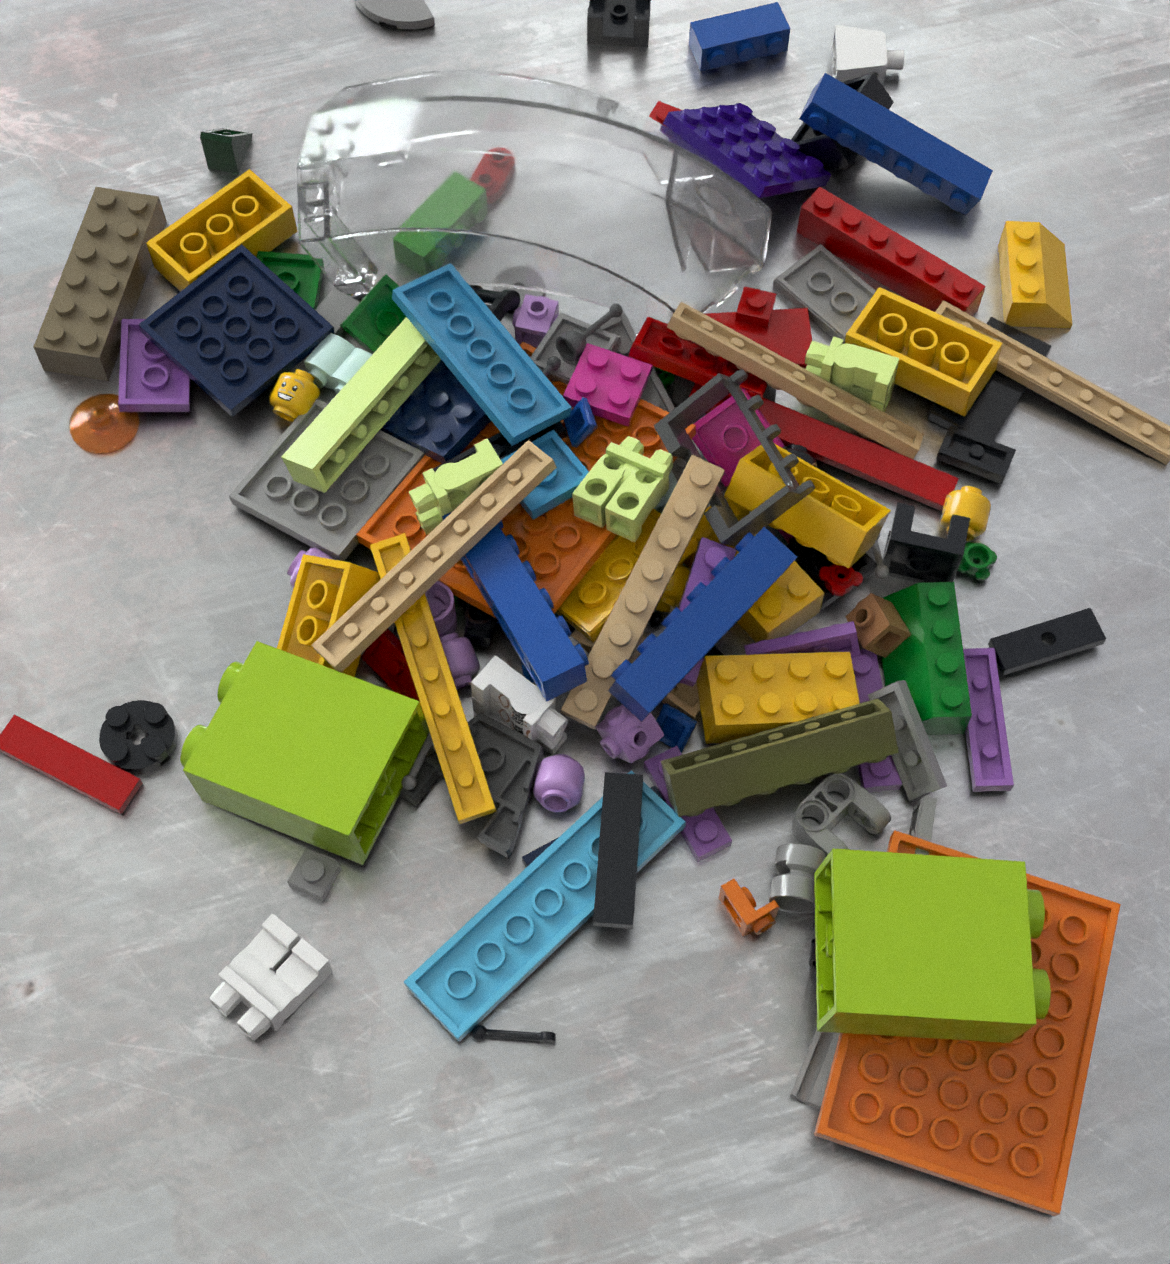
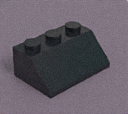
M874 73L842 82L887 109H890L894 103ZM804 122L791 139L799 145L800 152L821 161L824 165L823 168L828 172L838 169L846 170L858 160V153L840 145L836 140L818 130H814Z

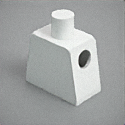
M835 25L831 47L832 69L835 79L845 82L874 73L881 84L884 85L887 69H903L904 50H887L886 34L884 32Z

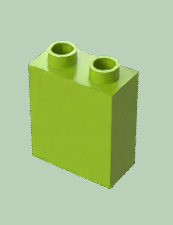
M256 641L244 664L235 661L223 673L217 693L218 701L221 704L207 727L201 724L195 726L185 739L180 756L181 765L184 767L183 772L202 801L363 865L403 787L402 779L404 776L409 775L429 733L420 702Z
M832 848L815 871L817 1031L1010 1043L1035 1026L1036 1019H1044L1050 1006V981L1044 969L1033 968L1031 939L1039 938L1043 930L1045 907L1041 892L1039 890L1027 889L1025 862Z

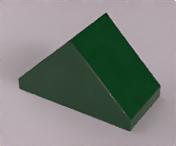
M225 128L201 131L200 140L208 169L239 174L251 144L253 133Z

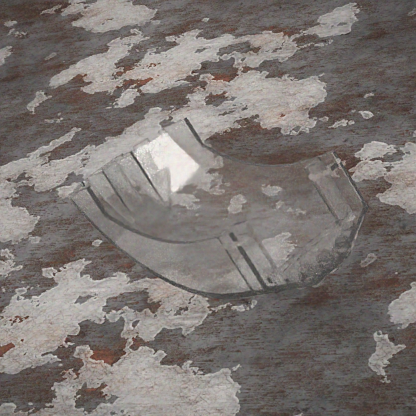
M449 70L403 75L344 87L312 115L297 164L299 244L336 289L348 296L367 294L385 274L399 286H402L451 263L469 285L500 286L541 291L583 300L610 308L613 304H619L623 309L622 314H626L636 335H638L647 317L668 324L680 302L689 305L701 313L707 311L713 304L718 307L738 290L736 284L749 273L755 275L765 265L772 211L749 189L678 134L645 114L591 91L540 77L497 71Z

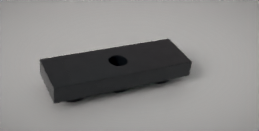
M1087 608L991 638L988 646L989 648H995L996 662L1002 675H1007L1102 645L1106 637L1092 609Z

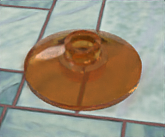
M95 395L84 400L73 411L69 421L70 434L74 442L85 451L95 454L111 453L125 447L134 438L139 427L138 413L120 412L118 406L119 395Z

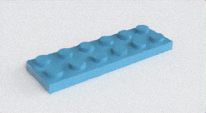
M451 263L393 290L392 300L511 446L570 416L572 407Z

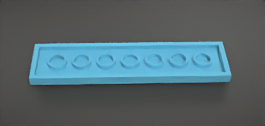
M644 782L637 873L686 827V821L679 817ZM603 797L404 981L405 986L458 1042L470 1033L476 1025L491 1013L594 914Z

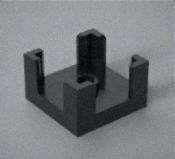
M590 0L587 13V44L648 47L651 0Z
M898 502L882 559L883 564L889 569L888 576L917 583L953 582L964 554L970 518L952 515L947 539L911 531L915 507Z

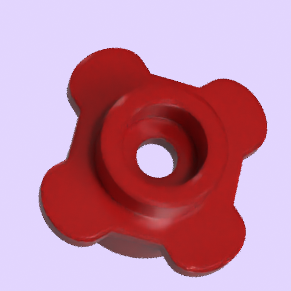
M833 564L829 567H822L819 572V577L825 581L826 588L833 595L839 597L849 593L853 586H860L863 581L862 574L856 572L852 567L847 568ZM842 574L844 575V578H838V575Z

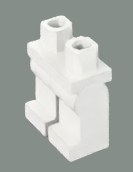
M273 913L262 924L263 929L251 943L232 960L229 966H226L218 974L222 983L210 997L212 1005L226 1017L240 1002L249 1008L237 1022V1025L253 1041L265 1033L269 1027L277 1031L284 1023V1020L332 974L329 960L303 938L300 940L299 935Z

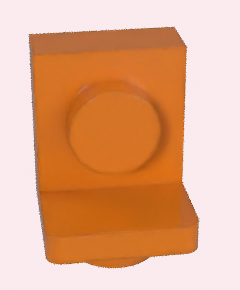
M735 878L721 885L718 899L743 937L753 931L756 935H759L776 923L775 918L780 908L776 900L755 910L754 908L757 905L753 895L745 886L740 888Z

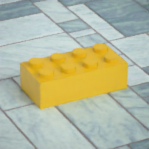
M248 169L150 239L146 244L154 268L181 292L241 244L257 257L258 251L270 252L298 231L292 206L254 172Z
M881 287L876 290L845 337V344H854L899 358L895 384L964 417L996 370L1003 344Z
M775 444L783 459L792 454ZM762 445L740 459L724 494L725 497L734 502L736 507L744 511L752 512L786 486ZM797 457L799 462L790 471L799 486L811 480L815 489L771 522L769 526L775 529H782L794 536L799 544L809 548L813 547L826 555L830 562L850 568L874 545L891 510Z
M725 497L738 521L750 513L749 511L739 509L732 500ZM703 514L693 537L697 539L698 543L703 537L721 544L706 516ZM696 550L683 561L689 569H691ZM794 561L737 623L755 643L761 640L788 636L820 613L824 592Z
M850 652L705 656L696 680L706 744L728 742L860 704Z

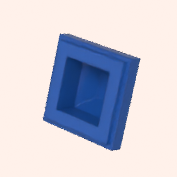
M584 397L571 410L570 416L563 419L571 445L575 448L598 428L588 399Z
M665 703L656 720L664 733V736L659 741L671 748L678 746L682 753L697 721Z

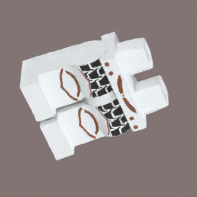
M495 655L471 681L473 711L477 714L483 713L488 715L492 712L507 723L511 729L539 743L552 755L566 741L567 734L564 730L568 724V719L556 711V698L546 702L536 685Z

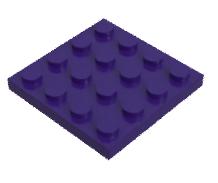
M741 103L668 112L663 122L669 129L759 198L826 186L831 177V174L823 168L824 165L821 161L800 152V147L796 142L781 137L775 132L776 128L772 124L757 119L752 115L753 111Z

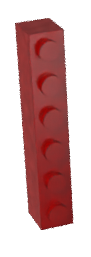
M819 187L801 206L797 233L817 245L821 244L838 258L907 300L933 312H936L943 300L971 316H974L978 311L985 285L822 187Z

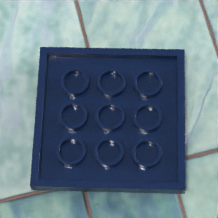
M242 244L138 324L141 333L232 417L273 385L280 374L289 372L311 354L317 345L330 333L335 334L334 327Z
M440 360L380 430L424 452V455L443 464L459 455L491 420L445 363Z

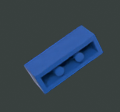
M775 2L690 22L688 45L701 72L788 51L791 28L779 3Z

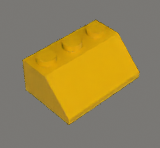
M1006 221L998 244L1004 323L1012 327L1071 328L1072 315L1065 244L1040 222Z
M303 554L277 649L334 669L316 652L312 644L381 580L379 573L350 562ZM361 654L342 673L355 677Z

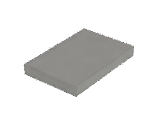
M821 244L773 281V287L797 308H808L809 318L832 338L843 339V344H845L846 333L876 292L874 288Z

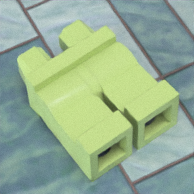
M833 337L830 346L816 341L811 342L805 356L806 370L883 412L886 411L892 396L899 358L854 344H843V339Z
M630 436L620 445L611 442L606 448V454L596 462L572 493L574 516L601 528L606 524V530L636 542L642 533V525L652 509L658 505L662 496L669 490V474L673 468L672 454L660 449L656 450L651 458L643 456L644 445L639 440Z
M488 439L474 445L475 454L457 463L443 464L436 472H434L433 468L423 472L425 484L409 491L410 498L417 510L415 512L417 519L426 535L443 521L442 516L454 511L503 464Z

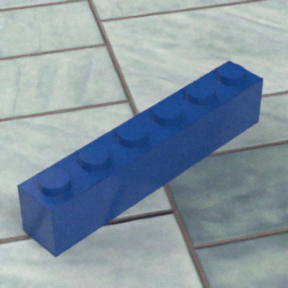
M824 73L812 90L799 117V120L808 124L814 130L824 133L836 140L840 145L848 147L865 157L868 161L881 166L893 173L897 178L905 180L919 188L923 193L931 195L965 216L981 200L993 170L827 73Z
M452 512L442 516V519L444 520ZM501 520L461 558V561L547 702L587 682L585 666L589 665V661L581 645L577 644L574 646L569 639L571 632L565 619L562 616L556 618L551 610L554 608L553 602L545 588L539 590L534 583L537 579L528 561L521 562L518 557L520 551L517 543L511 534L504 535L501 530L503 528Z
M765 527L755 536L751 532L747 533L735 546L739 553L731 561L724 557L711 571L715 578L707 586L700 582L686 597L690 604L683 611L676 607L661 624L666 629L658 637L651 633L638 646L636 650L641 655L632 664L626 659L612 673L611 677L615 679V682L608 691L641 722L797 558L794 553Z

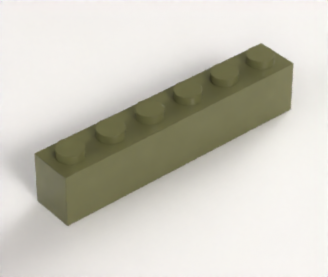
M877 698L660 762L670 804L679 817L684 815L691 817L700 815L705 809L718 805L730 806L737 804L742 798L756 794H772L783 786L806 784L813 781L815 777L824 774L844 773L852 766L865 762L878 763L885 760L889 755L899 753L892 711Z

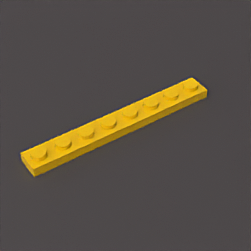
M405 533L370 545L380 579L411 551ZM424 593L394 623L458 822L463 824L497 812L426 594Z

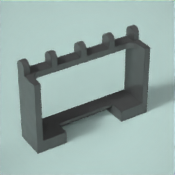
M743 369L736 371L730 377L718 373L654 425L668 452L672 456L684 459L687 464L691 455L699 458L701 456L685 428L729 393L733 396L786 485L740 521H738L721 490L717 487L710 501L712 508L706 511L704 515L721 544L734 547L747 533L757 534L763 527L769 525L815 489L811 480L799 486L790 471L799 462L797 456L790 454L783 459L772 441L781 433L778 425L774 424L765 429L755 411L764 403L760 395L753 396L749 400L746 398L739 386L748 378Z

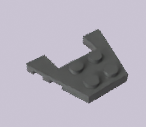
M479 713L468 722L494 804L498 809L482 829L478 838L482 844L509 859L518 837L534 786L538 764L542 761L544 750L539 743L489 716ZM436 751L425 757L415 778L417 781L415 788L406 790L402 787L400 791V797L416 806L439 776L444 777Z

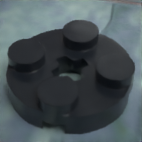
M137 700L127 702L121 706H114L106 713V720L100 730L99 743L103 754L112 765L132 775L148 774L161 767L160 763L168 755L171 757L175 751L178 741L177 729L173 719L162 704ZM138 730L148 733V737L142 738L141 744L135 745L134 741L129 739Z

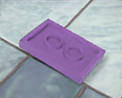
M122 319L119 411L190 412L191 378L141 333L138 324L145 319Z

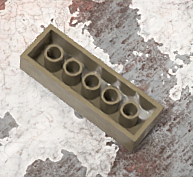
M95 187L33 346L44 371L109 381L120 352L121 320L132 319L152 264L146 242L162 232L167 223L159 196Z

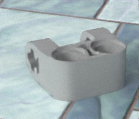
M841 773L831 774L800 803L795 813L792 831L797 840L802 844L818 848L828 855L832 848L849 849L831 832L847 814L868 832L876 835L891 821V815L881 802L854 782L849 776ZM832 791L840 792L845 797V800L835 801L830 798L828 793ZM814 817L820 822V825L810 827L803 822L802 818Z

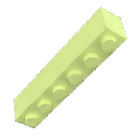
M407 317L281 456L294 481L325 493L440 362L441 358Z

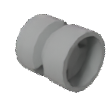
M789 843L777 847L774 872L778 876L772 879L769 902L776 900L780 906L779 909L787 912L814 913V873L827 855L818 848L804 844Z

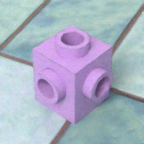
M525 295L522 306L514 311L512 325L515 327V340L519 345L525 342L535 348L538 347L559 315L558 301L544 296Z
M623 704L611 709L605 715V719L596 726L597 731L602 737L600 744L603 750L611 758L615 759L617 757L631 764L647 755L649 748L664 736L652 713L641 722Z

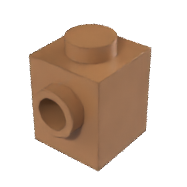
M873 593L859 601L856 607L845 616L848 622L854 621L857 638L863 648L884 658L911 635L893 603Z

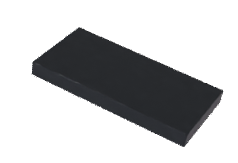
M990 317L987 325L1045 357L1050 352L1051 345L993 317ZM995 370L965 417L936 403L928 419L947 429L952 425L995 441L1027 390V387Z

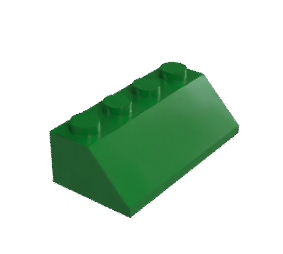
M916 583L883 597V599L893 603L911 632V635L886 658L881 656L884 687L897 681H906L927 735L964 734L972 713L955 583Z

